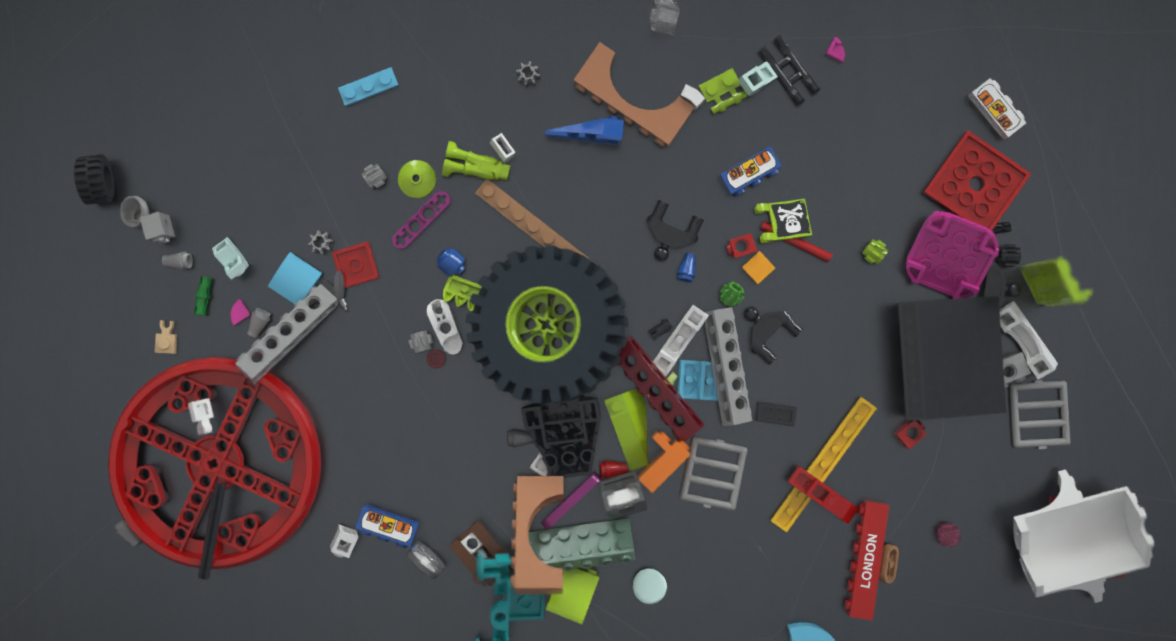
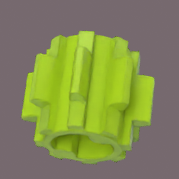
M871 240L862 252L865 255L864 259L871 264L874 262L879 264L888 252L885 248L886 244L880 240Z

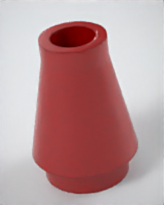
M604 460V462L599 463L600 477L609 479L628 473L627 462L621 463Z

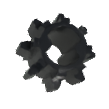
M1004 244V246L999 247V264H1003V267H1015V265L1020 264V247H1016V244Z

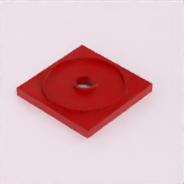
M967 130L923 193L954 215L987 227L992 231L1031 176V173ZM972 178H978L982 181V189L980 191H975L970 187L969 183Z

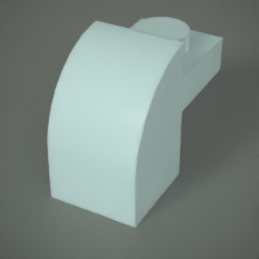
M766 61L759 67L756 66L741 76L738 82L748 97H750L778 76Z
M228 237L212 248L214 256L224 266L226 274L231 280L242 275L249 266L244 256Z

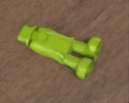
M449 141L445 157L465 160V164L445 159L441 176L448 177L451 173L456 172L487 180H507L510 165L502 164V161L490 156L463 151L457 147L455 142Z

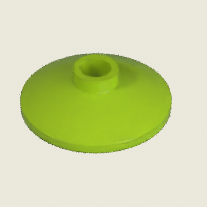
M413 160L401 168L398 174V184L402 192L407 196L423 198L433 191L436 184V174L428 163ZM415 175L420 177L418 182L413 181Z

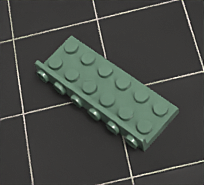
M630 518L529 532L528 536L531 549L537 558L546 565L563 569V571H571L574 568L580 567L586 569L594 565L608 566L616 562L628 563L631 560H635Z

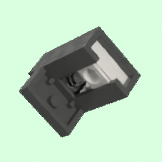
M636 471L599 481L601 494L610 521L647 510Z

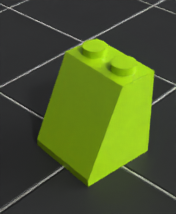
M580 567L574 568L571 571H563V594H550L546 610L582 624L600 578L597 570Z

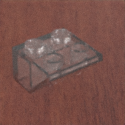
M655 0L654 5L657 7L652 8L649 23L652 24L651 30L673 36L680 8L675 0Z

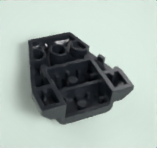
M581 395L578 399L571 401L534 403L521 408L524 427L532 436L533 444L536 448L538 447L543 456L542 460L551 476H564V478L591 475L601 418L597 397H584V395Z

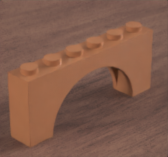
M599 42L574 78L575 88L582 93L586 91L592 95L591 99L596 103L600 104L602 102L607 105L606 109L614 115L618 113L623 116L622 120L631 126L634 124L639 127L638 131L643 135L654 137V142L661 147H664V145L669 147L695 106L680 96L669 106L657 110L640 109L627 103L617 93L611 81L610 67L615 57V52Z
M517 476V483H513V495H517V501H513V513H516V519L512 520V531H516V538H512V550H515V557L511 558V568L515 569V576H511V588H515V594H563V569L548 566L537 558L531 549L528 536L533 519L544 507L555 502L564 501V476Z

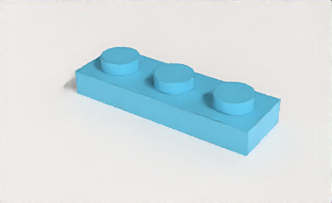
M392 67L341 86L338 89L344 105L347 107L398 87L399 84Z

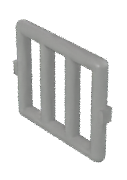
M1033 380V382L1010 384L1014 448L1037 447V449H1047L1050 446L1069 445L1071 441L1066 381L1043 382L1042 380ZM1059 388L1060 400L1018 402V391ZM1060 408L1061 419L1019 421V410ZM1062 427V438L1020 439V429Z
M692 437L689 449L691 455L687 458L680 499L702 504L706 508H711L712 506L731 511L735 510L748 451L747 448L724 443V440L720 439L715 441ZM701 445L739 453L737 465L696 456L697 447ZM698 464L735 472L733 483L692 475L693 466ZM690 482L731 491L730 500L725 502L688 494Z

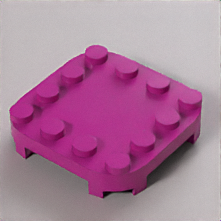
M935 211L924 222L907 256V274L916 285L918 283L950 295L953 299L969 298L972 295L976 296L995 256H998L997 236L987 227L952 213Z

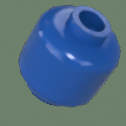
M445 248L436 259L438 261L437 267L447 276L455 274L458 276L465 269L463 266L465 258L453 248Z

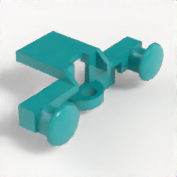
M479 553L476 559L478 580L483 582V578H494V595L502 594L503 600L495 603L489 613L492 624V641H509V621L544 619L545 594H515V588H511L509 565H511L509 554H495V559H483V554Z

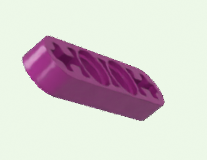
M444 191L435 193L393 235V245L398 249L407 248L450 205V196ZM438 196H446V204L440 203L437 206L440 210L437 212L430 204L433 202L436 205L439 201ZM426 208H431L434 212L433 217L430 219H426L423 216V211ZM418 222L420 224L419 231L411 232L410 224ZM405 229L409 234L413 235L411 239L409 236L404 239L406 242L404 245L401 243L397 244V237H403L406 234L403 232Z
M596 472L591 474L541 522L546 530L550 529L598 484L601 478Z

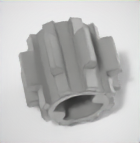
M529 61L528 65L521 63L522 68L516 70V73L520 75L518 81H525V86L529 82L535 85L534 79L540 77V74L536 72L538 66L532 67L531 61ZM531 70L533 75L526 78L524 71Z
M370 164L364 168L365 172L362 173V176L371 189L373 187L379 188L385 184L384 180L387 177L378 164L374 166Z
M317 230L315 236L310 235L312 241L308 245L313 246L312 252L315 253L319 250L320 254L323 255L325 249L331 250L329 243L333 242V240L328 239L329 233L321 234ZM323 237L324 243L321 244V247H318L316 243L319 242V238Z
M427 330L410 335L411 340H408L410 349H414L415 353L432 349L433 339L431 334L428 335Z

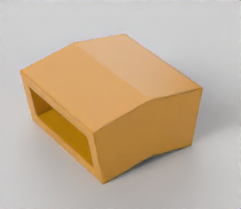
M760 251L742 267V270L755 284H759L775 269Z

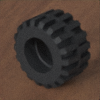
M97 154L76 158L74 180L82 202L85 205L111 202L115 189L114 177L110 163L105 155Z

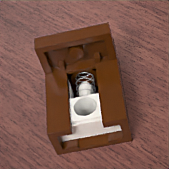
M479 519L449 545V548L473 574L472 579L477 585L480 583L485 587L487 584L492 586L494 578H483V582L478 580L476 574L477 557L474 552L477 553V556L479 553H482L483 559H488L486 550L482 548L483 545L492 555L489 559H495V554L509 553ZM468 539H476L478 541V546L474 548L470 547L468 545Z

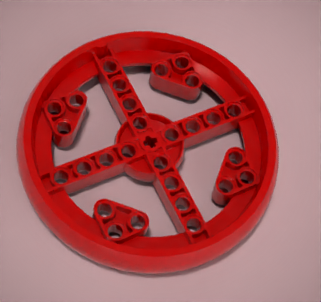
M221 357L199 358L185 361L162 371L146 382L128 401L118 418L110 441L108 452L109 483L115 504L123 520L137 538L151 550L170 561L187 567L200 568L204 541L194 539L192 536L212 496L215 483L226 484V490L236 484L281 506L262 526L261 517L256 513H250L219 525L212 570L244 566L260 560L281 547L293 536L307 517L319 487L321 475L320 443L313 420L306 407L289 386L270 372H267L254 385L237 369L235 364L237 359ZM186 381H188L191 384V389L189 391H186L184 389V383ZM209 385H224L238 388L217 434L204 436L198 441L193 442L150 422L155 413L166 402H168V408L174 413L188 411V403L204 400L201 396V392L204 389L208 391L210 402L213 401L216 392ZM246 388H249L252 391V395L249 399L246 398L244 395V390ZM257 398L268 405L278 416V418L266 421L264 431L273 456L277 461L285 462L293 457V472L290 486L244 466V457L236 442ZM177 399L183 402L181 409L176 407ZM237 406H241L243 408L244 412L242 416L237 415ZM272 422L278 424L279 429L277 432L271 430ZM230 423L234 424L235 426L234 433H230L228 431V425ZM143 426L149 429L147 436L142 433ZM290 430L295 431V440L289 439L288 432ZM161 434H164L166 437L164 444L159 440ZM141 440L186 461L187 474L194 483L173 529L164 523L152 510L163 506L167 501V496L155 466L149 464L137 467ZM221 441H225L227 444L225 451L221 450L219 446ZM178 442L184 445L182 452L177 449ZM282 447L288 451L286 458L280 455ZM196 450L200 451L201 453L200 460H197L194 457V452ZM212 460H217L218 466L213 467L214 463H212ZM230 466L236 469L235 476L229 474ZM144 469H147L150 473L148 479L143 476ZM248 474L253 476L254 483L252 485L248 484L246 481V476ZM204 476H208L210 478L211 482L209 486L204 484ZM265 483L271 485L270 493L264 490L263 486ZM136 486L141 489L142 493L140 496H137L135 493ZM282 491H286L289 494L288 501L281 498ZM197 493L202 496L201 503H198L195 500V495ZM153 495L158 496V498H159V503H158V504L153 503V501H152V496H153ZM188 511L194 514L193 521L187 518ZM248 518H252L255 521L253 528L248 526ZM223 527L229 530L228 537L222 534ZM179 529H183L186 532L185 538L180 537ZM240 536H244L247 539L246 545H242L239 542Z

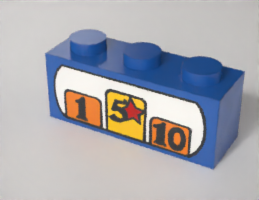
M769 146L721 173L719 178L729 196L732 194L738 196L745 192V187L750 184L754 187L763 182L761 178L766 175L770 178L779 173L778 169L782 165L772 147Z
M365 504L362 507L356 529H359L361 534L367 536L374 534L381 541L388 542L391 540L396 542L397 546L407 548V546L411 547L420 522Z

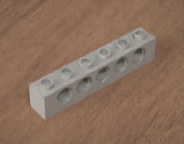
M321 284L317 288L313 287L303 301L299 300L289 314L285 313L275 327H270L261 340H256L247 353H243L238 357L235 363L237 369L255 385L338 306L337 298ZM312 304L319 305L317 309L309 308ZM298 317L305 318L303 322L295 321ZM284 330L291 331L287 336L281 334ZM270 343L277 344L274 349L267 348ZM255 357H263L262 361L258 363L253 362Z
M730 307L707 311L705 313L709 316L704 323L722 426L752 421L733 309Z

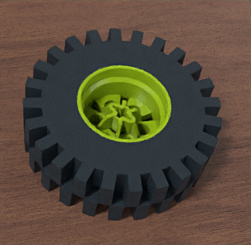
M545 245L544 248L536 246L525 247L526 251L522 253L513 251L506 255L508 260L504 263L497 261L490 267L493 270L489 277L482 276L478 281V284L482 286L479 294L472 293L469 302L475 305L473 313L466 314V323L472 324V332L466 333L467 342L474 344L476 350L471 353L474 361L482 364L484 369L481 373L487 379H493L496 382L495 387L502 392H509L512 394V397L519 400H528L532 403H560L578 399L579 396L594 391L596 385L609 378L611 375L609 371L612 367L618 365L621 357L618 356L621 347H625L627 342L624 332L625 327H628V318L624 316L623 310L626 306L624 299L618 294L616 283L608 277L607 272L587 257L567 248L561 249L556 246ZM549 295H556L553 306L550 305ZM545 303L546 311L541 314L538 307L540 304ZM527 305L535 312L532 316L523 312ZM560 305H564L566 308L563 315H559L557 312V308ZM574 311L576 317L567 319L569 313ZM534 319L536 325L530 330L527 325L528 321ZM542 321L549 322V325L554 330L548 328L544 329L545 325ZM568 322H571L574 326L570 333L565 330V325ZM531 332L533 336L523 342L521 335ZM566 335L573 338L570 344L564 338ZM539 336L544 340L543 345L540 347L535 343L536 338ZM560 338L563 344L557 349L554 346V341ZM547 345L550 347V356H544Z

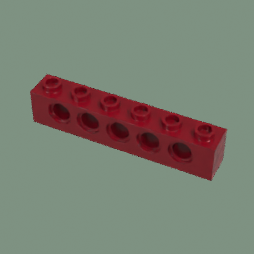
M633 336L627 338L626 346L621 347L618 355L621 357L618 365H621L625 370L624 374L626 377L634 381L639 393L647 397L649 405L660 413L662 421L674 430V436L683 442L687 441L702 429L705 424ZM629 356L635 358V365L628 361ZM641 371H645L647 373V379H643L641 377ZM657 386L660 389V394H655L652 387ZM669 401L672 404V409L666 408L664 402ZM677 416L683 417L685 423L680 424L677 421Z

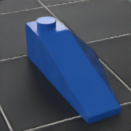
M609 116V119L603 118L545 130V137L621 146L624 120H620L618 116Z

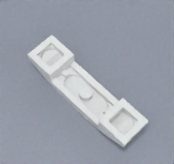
M695 305L691 306L653 360L665 377L709 316Z

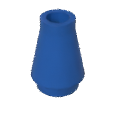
M685 253L676 273L678 280L683 282L693 281V278H695L696 255Z

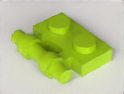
M733 68L698 86L705 97L706 103L714 100L716 105L710 108L713 115L719 111L721 113L724 112L727 107L733 104L737 105L742 102V99L747 97L744 90L739 93L735 90L741 85ZM729 92L731 97L722 101L720 97Z

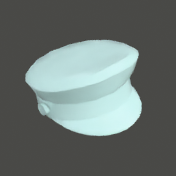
M647 568L636 574L633 580V590L638 600L646 604H654L665 596L667 584L660 572Z

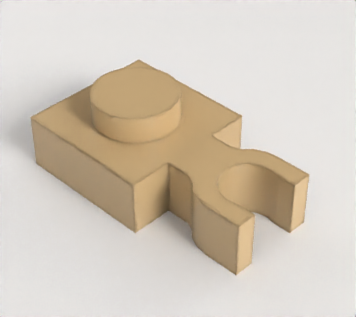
M160 320L162 334L156 333L155 353L176 354L177 335L171 334L175 321H170V326L166 328L164 325L165 321Z

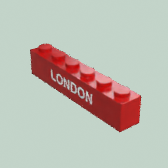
M863 500V503L859 505L858 515L860 516V523L856 524L855 534L858 537L857 542L853 544V554H855L854 561H851L850 564L852 578L847 584L849 598L845 600L844 610L847 611L846 614L849 617L873 620L889 505L886 503Z

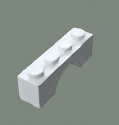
M1012 301L999 309L1001 328L1017 341L1024 352L1027 365L1039 380L1055 371L1058 365L1057 361L1016 303Z

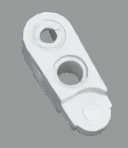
M433 300L426 310L429 320L444 350L449 354H457L461 351L463 342L451 307L444 300ZM438 307H441L443 310L441 314L436 313ZM444 323H449L451 326V330L447 334L441 330V326Z

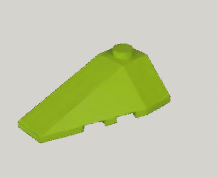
M637 388L604 399L630 472L647 466V406L644 396L639 393Z

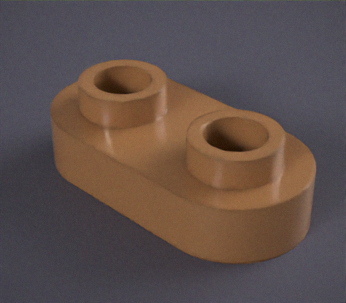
M886 544L883 547L879 580L888 584L894 581L897 572L899 549L895 545Z

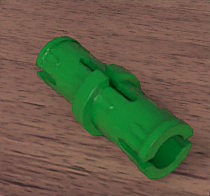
M200 276L198 291L195 293L196 301L193 314L206 315L208 299L211 298L209 294L213 278Z

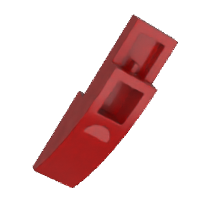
M800 466L795 469L787 481L847 524L850 523L859 510L858 507Z

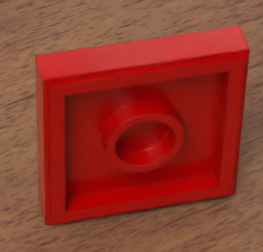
M369 242L331 252L336 270L343 273L345 289L380 278Z

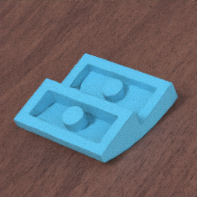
M290 252L276 271L268 287L293 304H296L299 300L303 301L308 296V292L315 287L322 273Z
M679 360L677 391L682 398L718 401L711 362Z

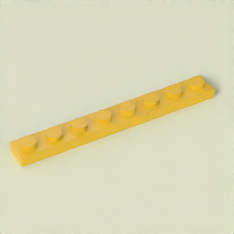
M860 397L806 471L821 482H824L877 408ZM794 487L770 521L787 533L811 498Z

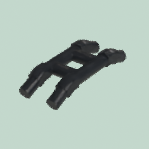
M779 35L775 38V41L786 57L776 63L766 46L760 48L759 51L764 57L765 62L767 61L789 95L801 105L805 99L794 87L793 84L802 78L803 82L814 94L820 91V87L797 60L783 37ZM791 63L797 72L787 78L781 69Z

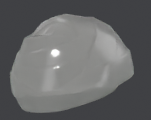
M138 196L125 198L120 208L121 220L130 227L142 226L139 217L149 215L147 203Z

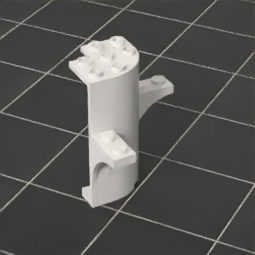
M1066 469L1058 471L1060 493L1057 498L1041 510L1014 517V540L1016 549L1019 550L1021 557L1019 560L1036 598L1063 590L1079 589L1089 592L1094 603L1101 602L1105 592L1104 582L1106 578L1150 567L1154 542L1152 537L1147 535L1145 531L1144 520L1146 519V513L1143 508L1139 507L1135 494L1131 493L1127 486L1083 498L1081 491H1077L1073 477L1068 475Z

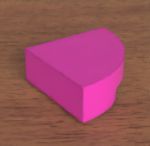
M834 37L825 55L843 63L845 59L844 47L841 41Z
M241 299L236 301L231 310V321L234 326L251 316Z

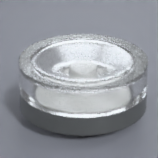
M419 541L407 552L415 568L432 579H436L445 569V565L440 558Z

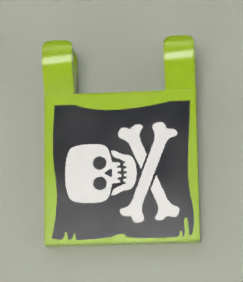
M805 199L768 204L759 203L754 207L755 214L769 212L773 233H763L760 236L762 244L812 236Z

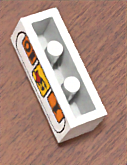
M989 78L967 96L1004 140L1026 124L1025 117L1012 106V100L1007 95L1004 96L1000 91L999 84Z

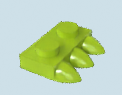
M455 275L449 276L443 290V300L446 303L455 297L457 307L467 302L468 309L471 312L475 304L469 302L472 293L479 294L482 286Z

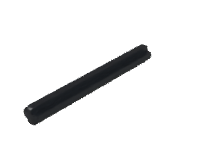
M215 483L198 573V578L203 580L210 578L226 484Z

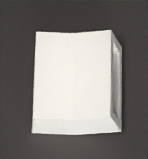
M687 84L680 95L681 98L695 106L694 110L705 100V97L697 89Z
M502 133L490 141V145L504 164L514 157L513 155L516 152ZM497 142H501V144L509 153L508 155L505 154V152L502 150V148Z

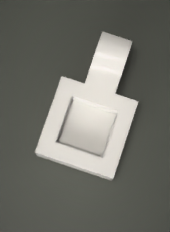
M209 398L188 403L192 422L198 421V434L212 432L209 418H213Z

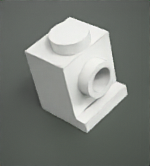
M339 524L330 549L337 557L342 558L344 556L349 558L358 539L357 530Z

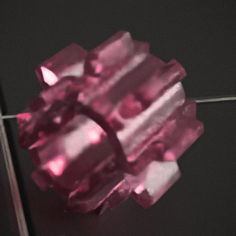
M946 523L940 525L941 528L937 529L941 546L946 545V547L950 548L957 546V542H961L957 525Z

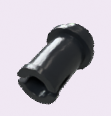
M667 318L665 320L662 319L661 323L648 330L654 341L667 331L671 332L670 329L673 327Z

